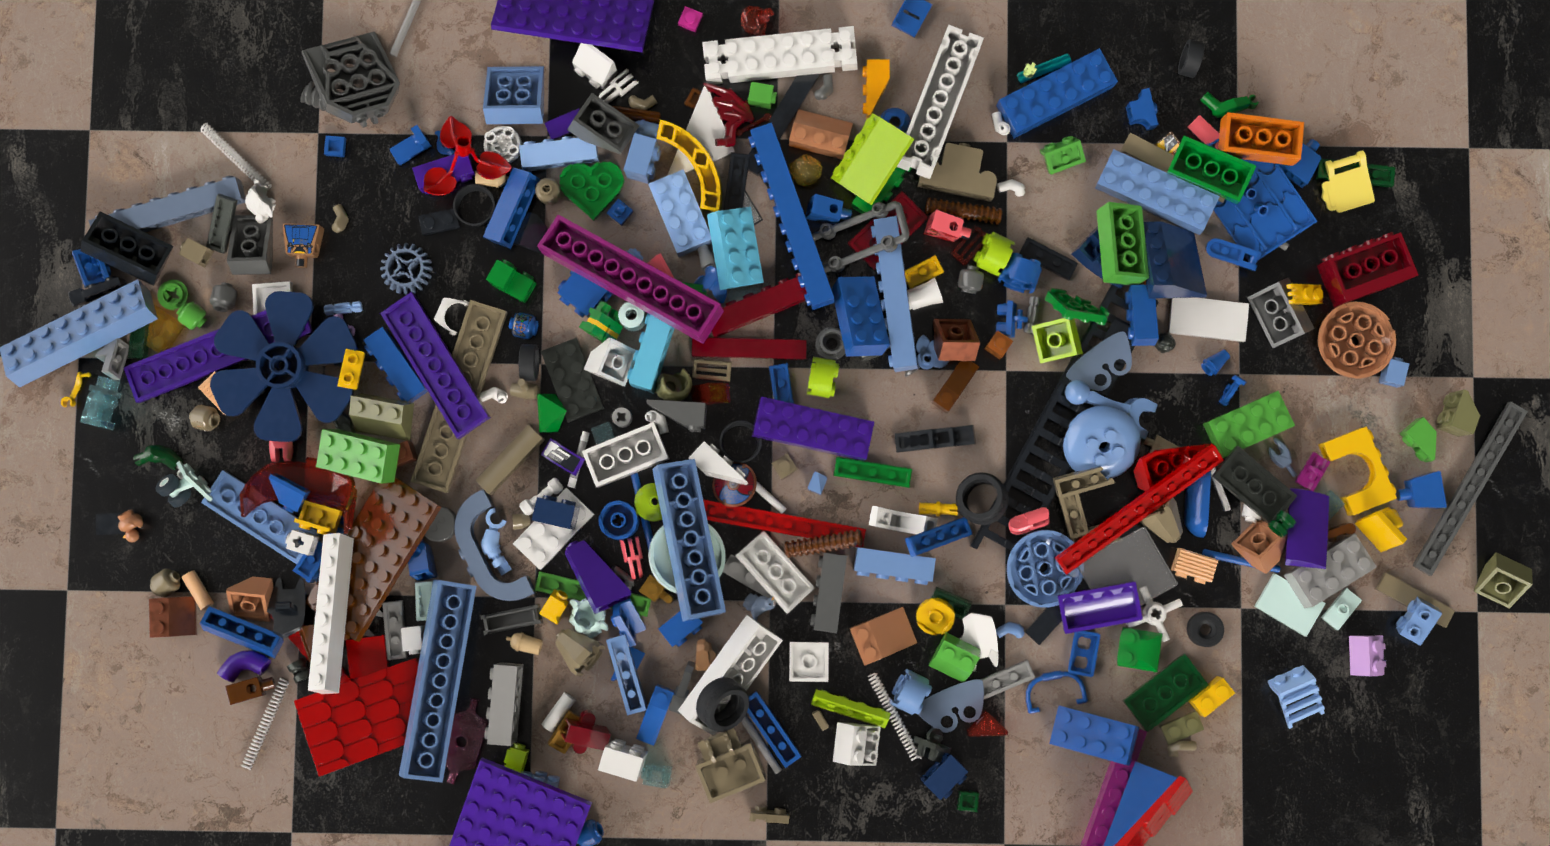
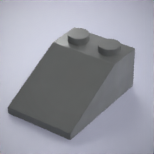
M591 93L567 130L585 142L621 154L639 125Z
M256 215L234 216L227 263L232 275L271 274L273 262V217H269L268 220L260 224L256 221Z
M647 400L649 407L680 425L689 428L690 432H701V429H706L707 406L705 403Z

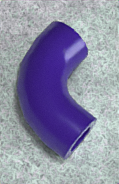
M253 650L240 651L231 655L221 665L217 674L233 683L243 670H251L261 676L269 668L271 659Z

